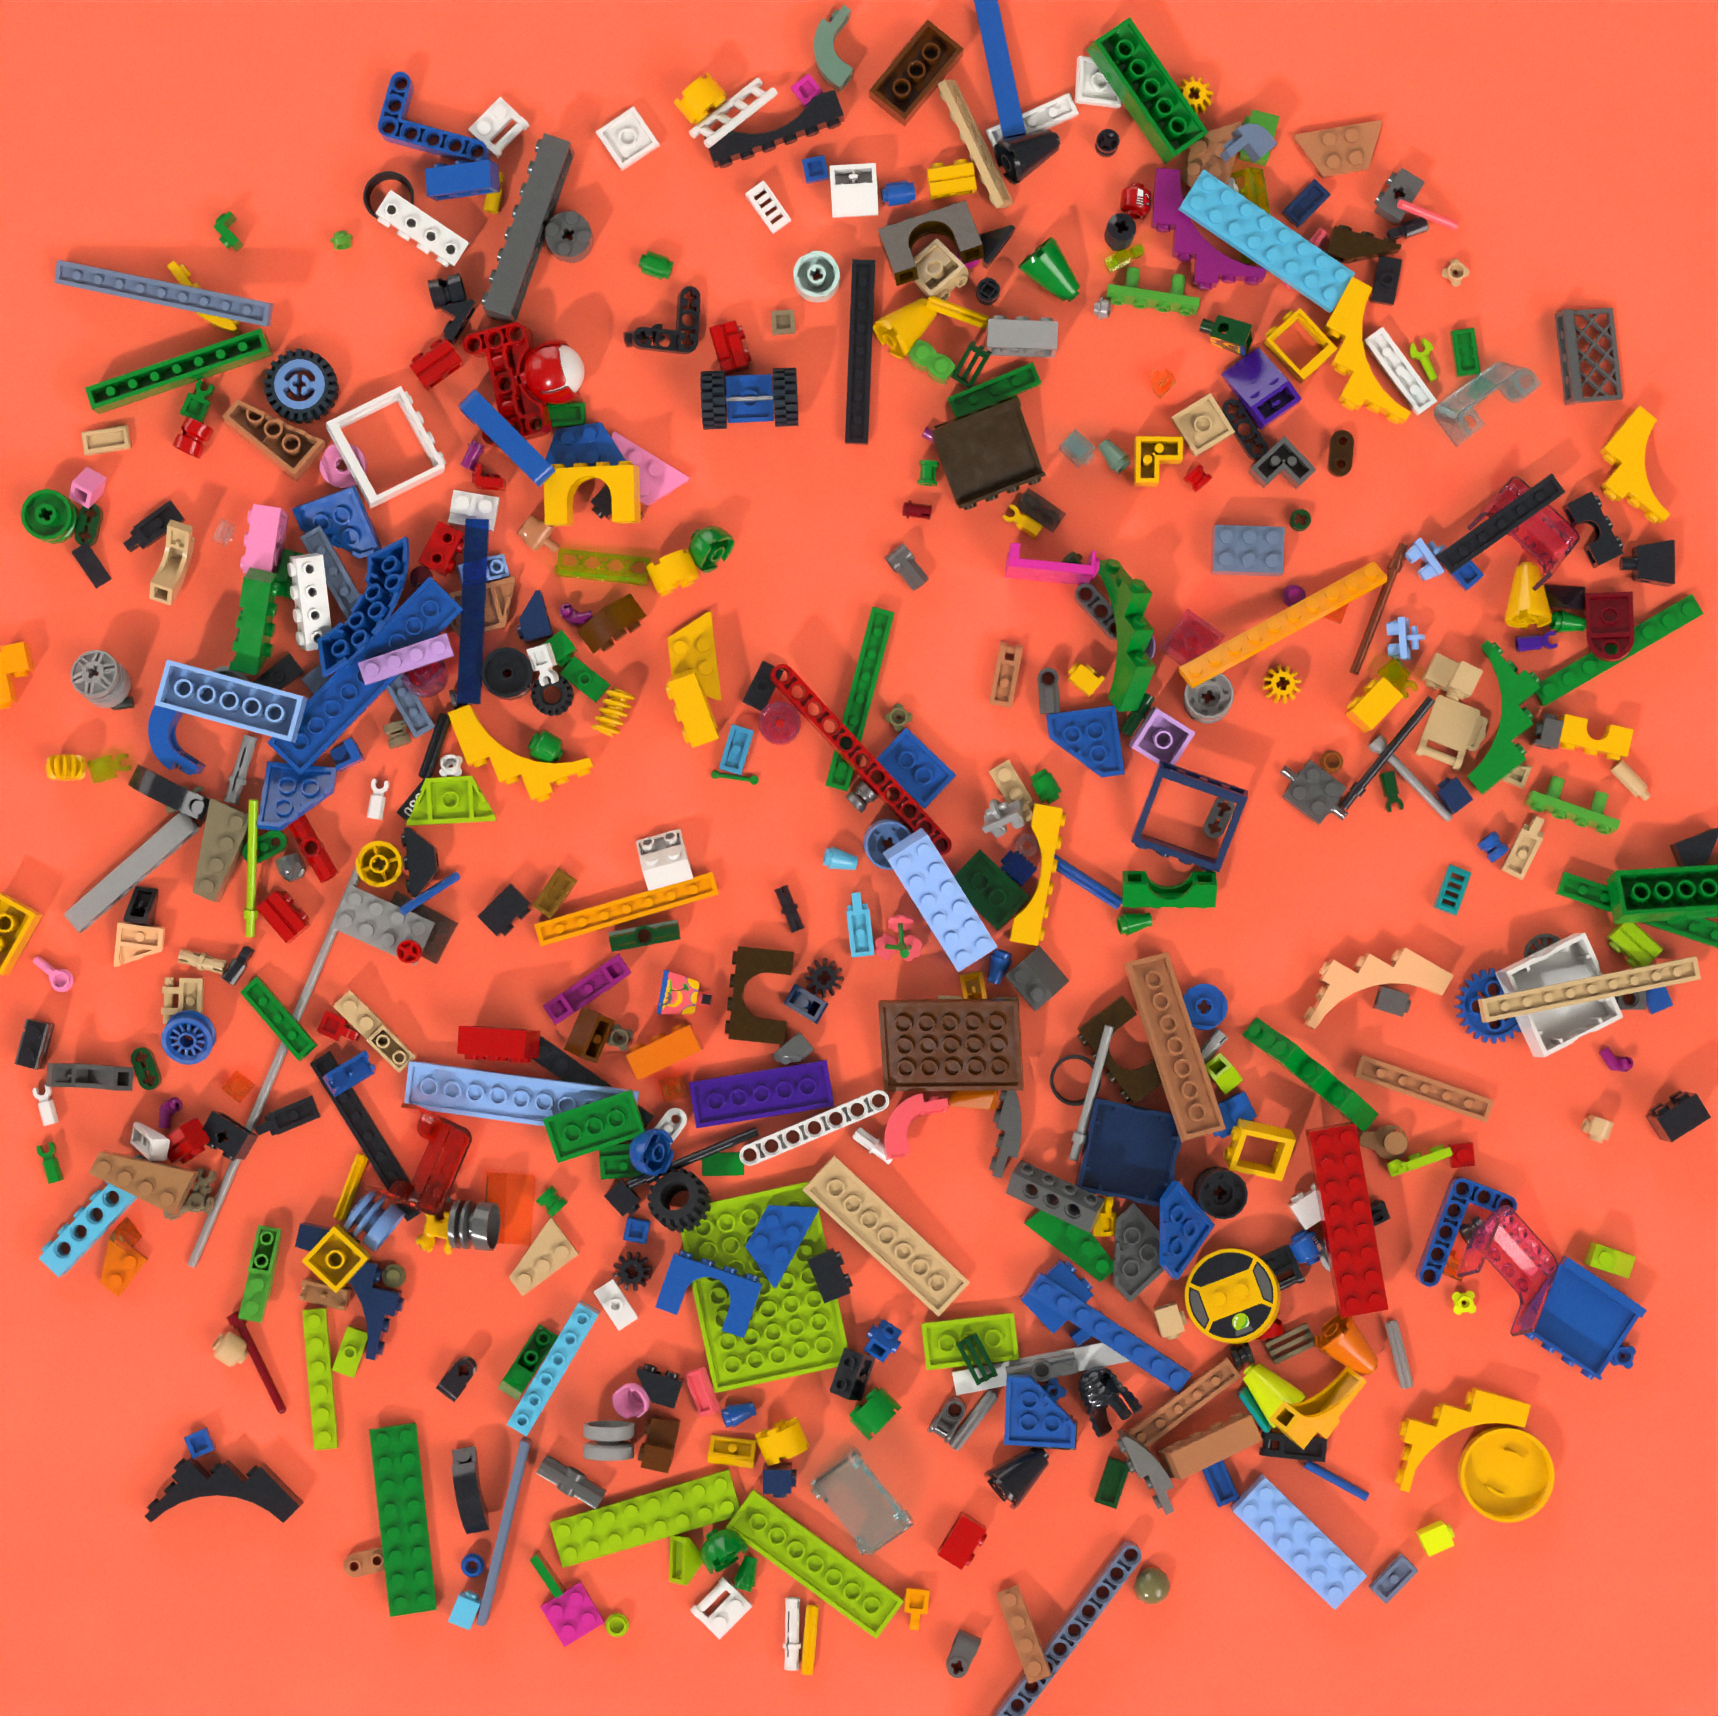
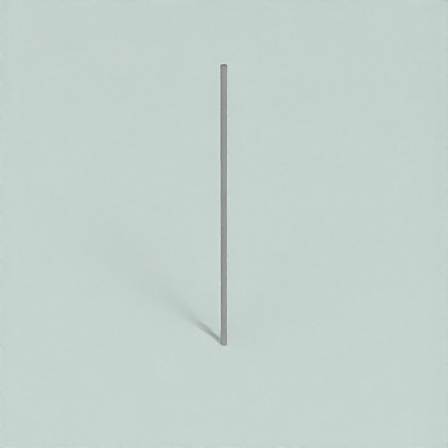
M356 865L346 886L341 901L338 905L333 920L337 914V911L342 903V900L346 894L349 885L357 887V884L360 880V876L356 871ZM333 920L292 1014L298 1022H300L338 930L331 928ZM282 1041L245 1126L252 1132L288 1050ZM241 1159L231 1160L216 1194L214 1208L205 1220L187 1263L191 1267L196 1268Z

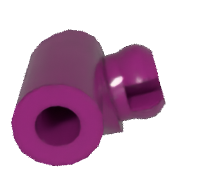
M565 603L560 607L561 617L571 625L587 623L593 617L591 610L579 613L569 603Z
M170 1098L160 1106L159 1128H171V1116L181 1110L183 1106L179 1098Z

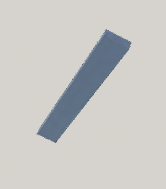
M522 1438L519 1444L476 1625L485 1626L489 1619L531 1439Z

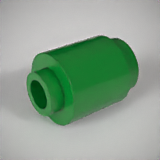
M648 251L646 255H641L638 267L642 268L641 273L660 280L663 278L668 280L674 262L669 261L668 257Z
M1046 768L1030 777L1033 782L1031 785L1042 803L1047 801L1049 805L1060 798L1059 793L1062 790L1052 773H1048Z

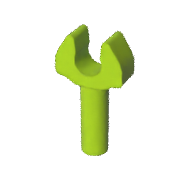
M1423 338L1421 345L1424 351L1418 352L1414 343H1411L1409 356L1411 359L1420 360L1429 382L1438 379L1429 359L1433 346L1428 340Z

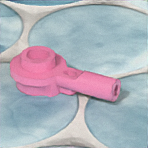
M39 955L34 958L33 963L49 975V980L54 990L65 992L72 988L74 978L70 971L55 969Z

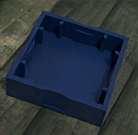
M1095 1097L1087 1125V1138L1083 1145L1075 1186L1094 1194L1108 1197L1115 1196L1133 1200L1137 1203L1160 1207L1161 1196L1175 1178V1162L1182 1144L1172 1113Z

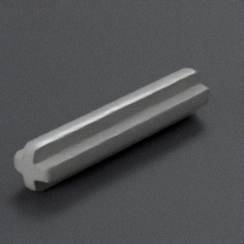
M1390 1320L1385 1322L1400 1387L1402 1389L1411 1388L1414 1384L1399 1323L1397 1320Z
M992 1390L986 1392L949 1441V1445L957 1451L961 1449L998 1400V1395Z

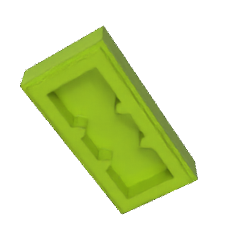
M347 1326L332 1371L352 1378L355 1377L368 1342L366 1331Z

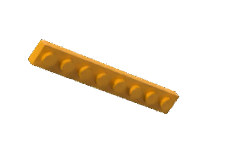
M710 872L693 877V879L540 922L534 924L540 946L542 947L719 895L714 874Z

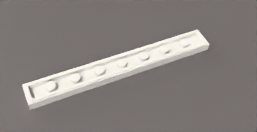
M1099 1342L1019 1358V1360L992 1363L998 1376L992 1377L978 1386L968 1368L952 1371L957 1396L1006 1386V1366L1035 1361L1038 1358H1049L1074 1352L1078 1371L1088 1370L1097 1366L1129 1362V1360L1104 1343ZM1039 1364L1035 1369L1038 1375H1045L1049 1370L1045 1364ZM983 1365L986 1373H990L988 1365ZM978 1366L973 1367L978 1378L983 1377Z

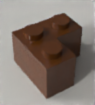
M630 593L600 609L577 632L593 654L600 650L606 652L615 645L614 640L618 641L627 634L626 631L632 633L642 626L640 622L646 617V614Z
M653 1415L652 1420H647L644 1434H648L647 1442L642 1443L638 1454V1460L642 1461L640 1468L663 1473L669 1472L681 1420Z

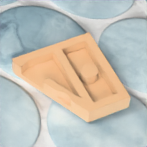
M119 921L117 924L114 967L163 951L166 927Z

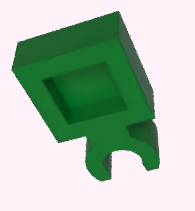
M199 379L195 385L196 394L188 393L180 414L203 423L212 404L206 399L214 393L215 388L210 384L208 390L202 391L201 387L204 382Z

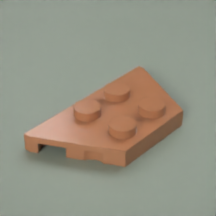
M1382 120L1294 134L1293 139L1305 152L1309 162L1314 164L1315 170L1321 178L1367 171L1382 126Z
M1237 122L1209 131L1207 135L1191 146L1181 180L1191 188L1201 171L1206 170L1228 185L1237 153L1226 162L1220 157V154L1225 151L1223 146L1233 138L1231 133L1244 125V123Z
M512 576L449 593L464 609L449 625L461 639L507 626L516 582L515 577Z

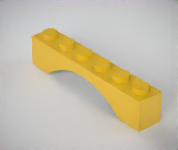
M1034 803L1031 827L1040 847V877L1031 899L1013 917L1010 941L1038 946L1039 941H1043L1045 927H1041L1042 920L1048 917L1049 912L1046 898L1047 895H1052L1054 882L1050 881L1051 872H1056L1058 859H1054L1055 849L1060 850L1062 836H1058L1059 827H1064L1066 813H1062V807Z

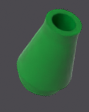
M1563 610L1552 613L1550 629L1555 630L1556 633L1583 632L1586 628V618Z
M1122 913L1116 919L1120 935L1125 934L1128 936L1152 926L1151 914Z
M744 1555V1559L733 1579L735 1581V1588L752 1592V1588L756 1584L758 1559Z

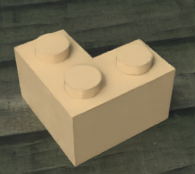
M1435 653L1432 655L1421 680L1426 682L1425 686L1435 691L1439 688L1447 692V697L1458 701L1472 695L1483 670L1464 661L1457 663L1439 653Z

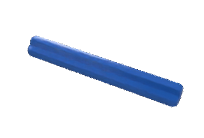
M1056 854L1054 855V859H1058L1056 871L1114 909L1120 907L1122 904L1120 896Z

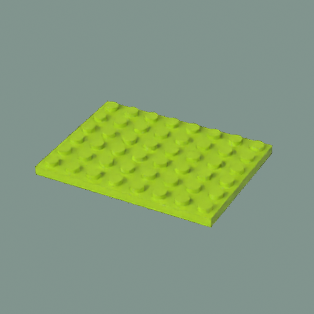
M809 1181L709 1202L708 1204L711 1206L710 1212L706 1211L705 1213L707 1215L706 1220L701 1219L699 1227L694 1225L692 1226L693 1230L688 1232L684 1229V1232L681 1233L684 1251L692 1253V1258L700 1261L702 1258L710 1259L715 1262L714 1266L723 1268L724 1265L737 1269V1274L745 1276L746 1273H750L760 1277L759 1281L763 1282L744 1338L722 1331L730 1307V1294L727 1287L721 1281L712 1277H702L691 1283L715 1393L838 1367L844 1348H848L838 1298L824 1304L807 1261L808 1257L827 1250L819 1210L776 1288L771 1285L745 1247L768 1205L818 1207V1204L802 1190Z

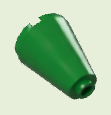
M1053 237L1039 245L1035 249L1036 251L1031 255L1029 254L1018 266L1024 274L1061 301L1068 300L1070 302L1080 293L1078 291L1080 285L1057 241Z

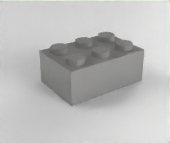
M996 315L993 316V319H988L986 352L988 350L992 352L990 356L1055 358L1058 342V321H1053V318L1041 317L1039 321L1030 320V317L1019 316L1016 317V320H1010L1006 316Z

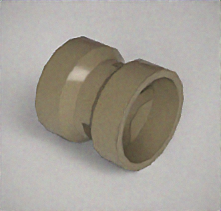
M405 720L395 721L383 726L384 733L389 738L388 745L390 749L412 742L410 735L405 730L407 727Z

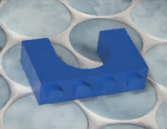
M680 1250L679 1253L674 1252L655 1308L677 1315L687 1287L693 1281L702 1277L718 1279L727 1287L730 1294V1307L722 1331L744 1338L763 1282L759 1281L760 1277L750 1273H746L745 1276L737 1274V1269L726 1265L723 1268L714 1266L715 1262L707 1258H702L701 1261L692 1258L693 1254L687 1251Z

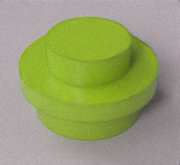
M613 1613L608 1617L606 1630L610 1635L620 1637L628 1631L629 1621L624 1614Z

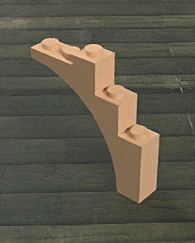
M1401 947L1400 950L1396 949L1390 959L1392 962L1391 966L1370 953L1365 954V956L1361 955L1354 966L1357 968L1356 972L1335 960H1330L1329 963L1325 961L1319 970V974H1321L1319 980L1327 985L1326 987L1321 986L1315 996L1318 999L1315 1006H1310L1306 1011L1304 1025L1311 1029H1316L1324 1016L1337 1003L1354 992L1370 986L1387 983L1407 984L1442 996L1454 975L1406 947Z

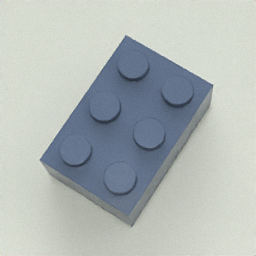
M1214 525L1212 528L1211 574L1280 577L1284 570L1285 527Z

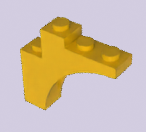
M1638 406L1599 451L1603 454L1602 457L1607 463L1617 466L1600 488L1603 490L1604 496L1609 500L1618 502L1626 497L1628 504L1645 512L1644 516L1650 522L1661 524L1669 517L1670 513L1659 503L1653 494L1645 470L1646 444L1657 419L1644 408Z
M1346 1366L1333 1382L1312 1398L1295 1404L1283 1401L1269 1420L1286 1437L1304 1450L1316 1433L1325 1439L1330 1436L1341 1422L1338 1419L1367 1381Z

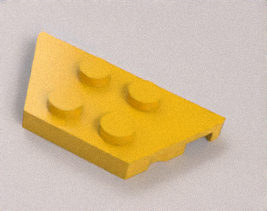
M707 612L668 637L671 672L673 676L696 668L705 695L714 700L721 701L712 612Z

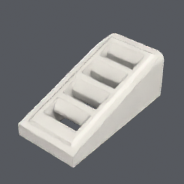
M764 180L745 194L749 203L772 234L791 222V218ZM762 191L765 192V194L759 199H754V197H756ZM770 199L771 202L761 209L759 205ZM773 207L777 208L773 213L766 216L765 213ZM781 214L782 218L772 225L770 221Z
M134 1122L130 1143L149 1161H165L170 1140L146 1125Z

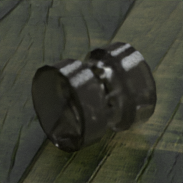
M1478 1215L1472 1218L1470 1223L1461 1224L1459 1228V1233L1468 1247L1476 1244L1477 1239H1484L1490 1236L1487 1227Z

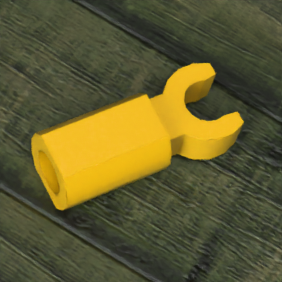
M499 172L500 192L486 194L485 212L499 214L503 195L501 187L504 180V175Z
M1011 504L1009 508L1014 511L1015 515L1008 517L1004 514L1003 520L1007 523L1014 522L1017 524V528L1035 539L1043 525L1025 513L1023 515L1020 514L1019 509Z

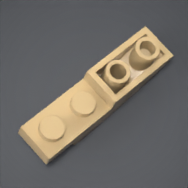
M351 989L333 1005L399 1073L409 1064V1061L416 1057L397 1034Z

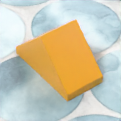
M983 972L960 974L963 999H987Z

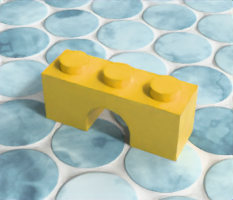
M1568 714L1560 716V721H1564L1559 744H1561L1560 748L1574 751L1575 748L1584 749V754L1597 756V753L1606 754V759L1620 761V758L1628 757L1633 729L1611 724L1605 727L1604 735L1600 740H1594L1587 733L1588 719Z

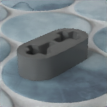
M1223 798L1215 800L1203 825V832L1207 837L1214 839L1224 833L1234 812V802ZM1224 801L1228 802L1227 807H1229L1230 810L1224 811L1222 816L1220 817L1218 816L1220 812V807H1218V803L1222 804ZM1217 818L1219 819L1217 827L1220 831L1211 834L1208 824H1213Z

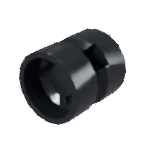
M460 273L449 275L446 280H443L441 277L428 280L429 291L435 310L441 309V306L449 305V303L453 304L467 300Z

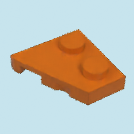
M112 1232L108 1239L100 1283L120 1297L149 1259Z

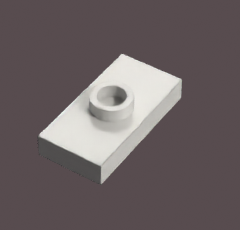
M614 1278L594 1291V1294L618 1331L639 1318Z

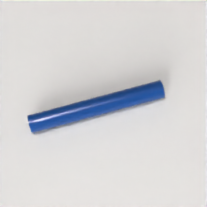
M456 871L399 907V911L402 915H406L460 880V875Z
M1306 1460L1303 1468L1363 1501L1367 1500L1369 1493L1312 1461Z

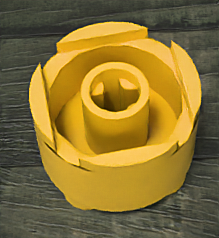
M707 72L705 73V79L700 76L682 92L684 97L681 101L676 98L674 104L692 125H697L709 115L712 109L715 111L725 103L726 93Z
M688 548L684 551L681 549L659 558V564L655 566L653 562L646 566L654 587L661 597L673 593L674 589L680 585L683 589L694 584V581L699 579V571Z
M797 1417L780 1420L773 1424L774 1428L769 1430L766 1428L755 1433L757 1443L767 1466L780 1463V1460L785 1458L790 1459L810 1447Z

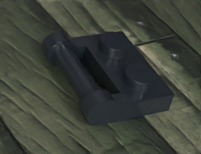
M1288 1244L1259 1257L1270 1266L1276 1276L1290 1269L1292 1270L1293 1275L1278 1282L1280 1291L1296 1283L1301 1284L1305 1282Z

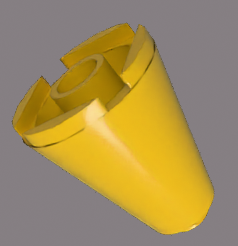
M920 298L878 319L875 325H873V330L882 345L886 343L891 348L888 352L898 359L906 357L936 317V311L926 307L927 299Z
M1523 562L1515 569L1505 613V622H1507L1508 626L1527 629L1529 624L1537 623L1538 628L1552 622V614L1540 569L1533 562Z

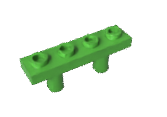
M1135 267L1127 268L1124 286L1108 284L1105 300H1110V303L1113 305L1128 304L1138 309L1148 307L1163 313L1169 311L1179 312L1183 316L1196 315L1199 308L1200 298L1183 295L1186 279L1184 275L1174 274L1172 276L1170 293L1138 288L1140 269Z
M1557 776L1551 777L1546 795L1533 790L1526 795L1524 804L1529 805L1530 809L1537 812L1546 811L1552 813V816L1557 819H1570L1574 821L1575 825L1580 827L1590 826L1596 828L1598 833L1604 835L1612 834L1618 830L1621 822L1603 814L1609 797L1604 792H1595L1590 810L1559 799L1565 780Z

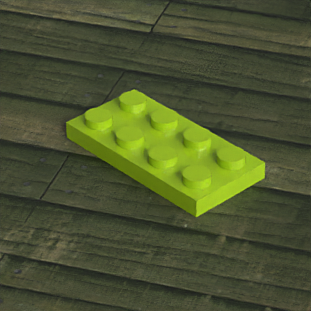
M1014 1312L921 1323L926 1370L967 1366L956 1343L976 1332L992 1363L1019 1360ZM975 1339L972 1340L971 1343L981 1363L986 1364ZM967 1344L962 1345L971 1364L977 1365Z

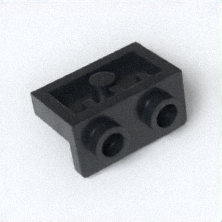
M844 1348L830 1387V1392L848 1400L861 1401L876 1358L869 1353H860Z

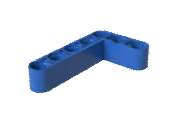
M397 72L392 75L378 122V130L384 140L457 161L465 160L468 163L476 162L477 157L473 156V152L476 149L484 150L481 157L490 158L486 144L480 140L407 121L406 116L414 86L406 73ZM399 82H408L404 89H397ZM394 103L401 104V108L398 111L390 110ZM388 125L395 126L392 133L384 132ZM410 131L417 132V136L414 139L406 138ZM432 137L440 138L438 144L434 146L428 143ZM454 143L462 144L461 149L456 152L451 151V146Z
M474 389L458 405L461 412L473 424H476L538 487L556 472L478 391Z
M1463 1177L1453 1178L1447 1187L1416 1269V1279L1428 1287L1438 1284L1469 1203L1503 1216H1510L1517 1210L1516 1200L1510 1195ZM1459 1182L1466 1184V1190L1462 1194L1456 1192V1185ZM1485 1190L1488 1198L1485 1202L1480 1203L1478 1194L1480 1191ZM1503 1199H1508L1510 1203L1506 1211H1502L1499 1206ZM1451 1204H1456L1458 1207V1212L1454 1216H1450L1447 1211ZM1447 1225L1450 1230L1449 1235L1441 1238L1439 1230L1442 1226ZM1439 1247L1442 1252L1441 1256L1434 1260L1431 1257V1251ZM1431 1269L1433 1271L1432 1279L1424 1281V1271Z

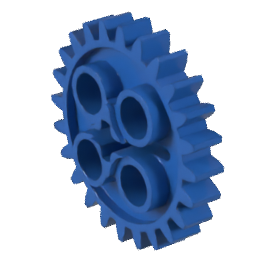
M1489 968L1488 975L1484 969H1481L1479 971L1480 977L1476 973H1472L1473 981L1464 979L1467 987L1458 988L1463 993L1462 996H1455L1457 1000H1460V1004L1454 1005V1008L1461 1011L1455 1016L1463 1018L1459 1025H1467L1465 1033L1470 1034L1474 1032L1473 1039H1478L1481 1036V1042L1486 1043L1490 1038V1042L1496 1044L1497 1037L1500 1042H1505V1035L1513 1039L1512 1031L1521 1032L1515 1017L1508 1018L1507 1021L1504 1019L1497 1020L1496 1027L1492 1029L1488 1022L1482 1023L1480 1010L1476 1013L1472 1010V1003L1475 1000L1482 999L1477 994L1478 991L1485 998L1492 997L1487 990L1491 983L1496 986V993L1493 996L1504 994L1494 968Z

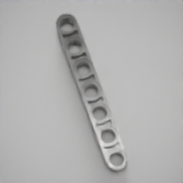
M181 812L178 813L68 909L64 917L78 933L83 932L195 835L200 827L189 815Z

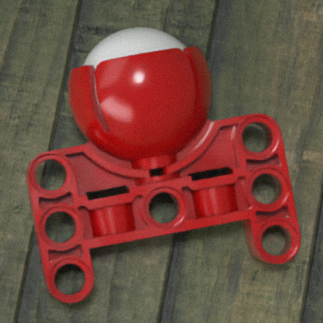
M518 322L469 334L464 338L463 349L466 353L478 358L487 357L498 412L513 428L518 424L520 425L519 434L525 440L545 436L551 431L552 422L548 406L545 405L546 403L565 404L573 401L580 395L579 390L585 375L584 364L579 354L570 348L564 340H547L535 347L531 329ZM522 329V337L517 340L516 333ZM500 335L501 341L495 346L494 340L496 336ZM479 340L480 346L478 350L474 351L473 345ZM507 380H510V388L505 391L504 384ZM538 419H541L542 425L540 429L536 430L535 423ZM482 431V438H483V440H484L487 444H490V445H493V446L498 447V446Z

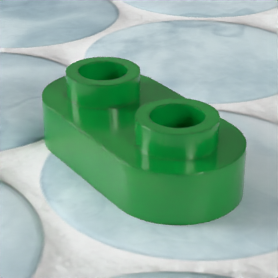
M272 830L257 837V849L259 850L257 864L286 849L288 839L283 832ZM274 838H279L280 844L278 846L273 845ZM248 843L244 845L242 850L243 857L246 861L248 853Z

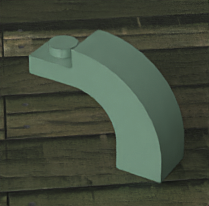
M845 5L840 10L836 9L829 19L831 23L822 18L814 37V58L817 69L827 84L839 93H841L854 75V69L837 56L833 47L836 37L851 18V10Z

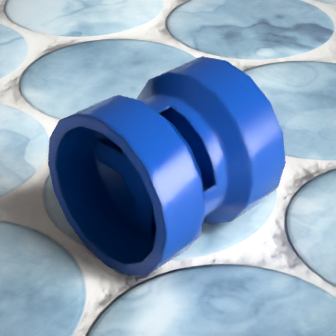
M1496 831L1488 834L1477 844L1480 850L1487 853V858L1491 863L1499 859L1510 849L1506 843H1502L1499 840V835Z

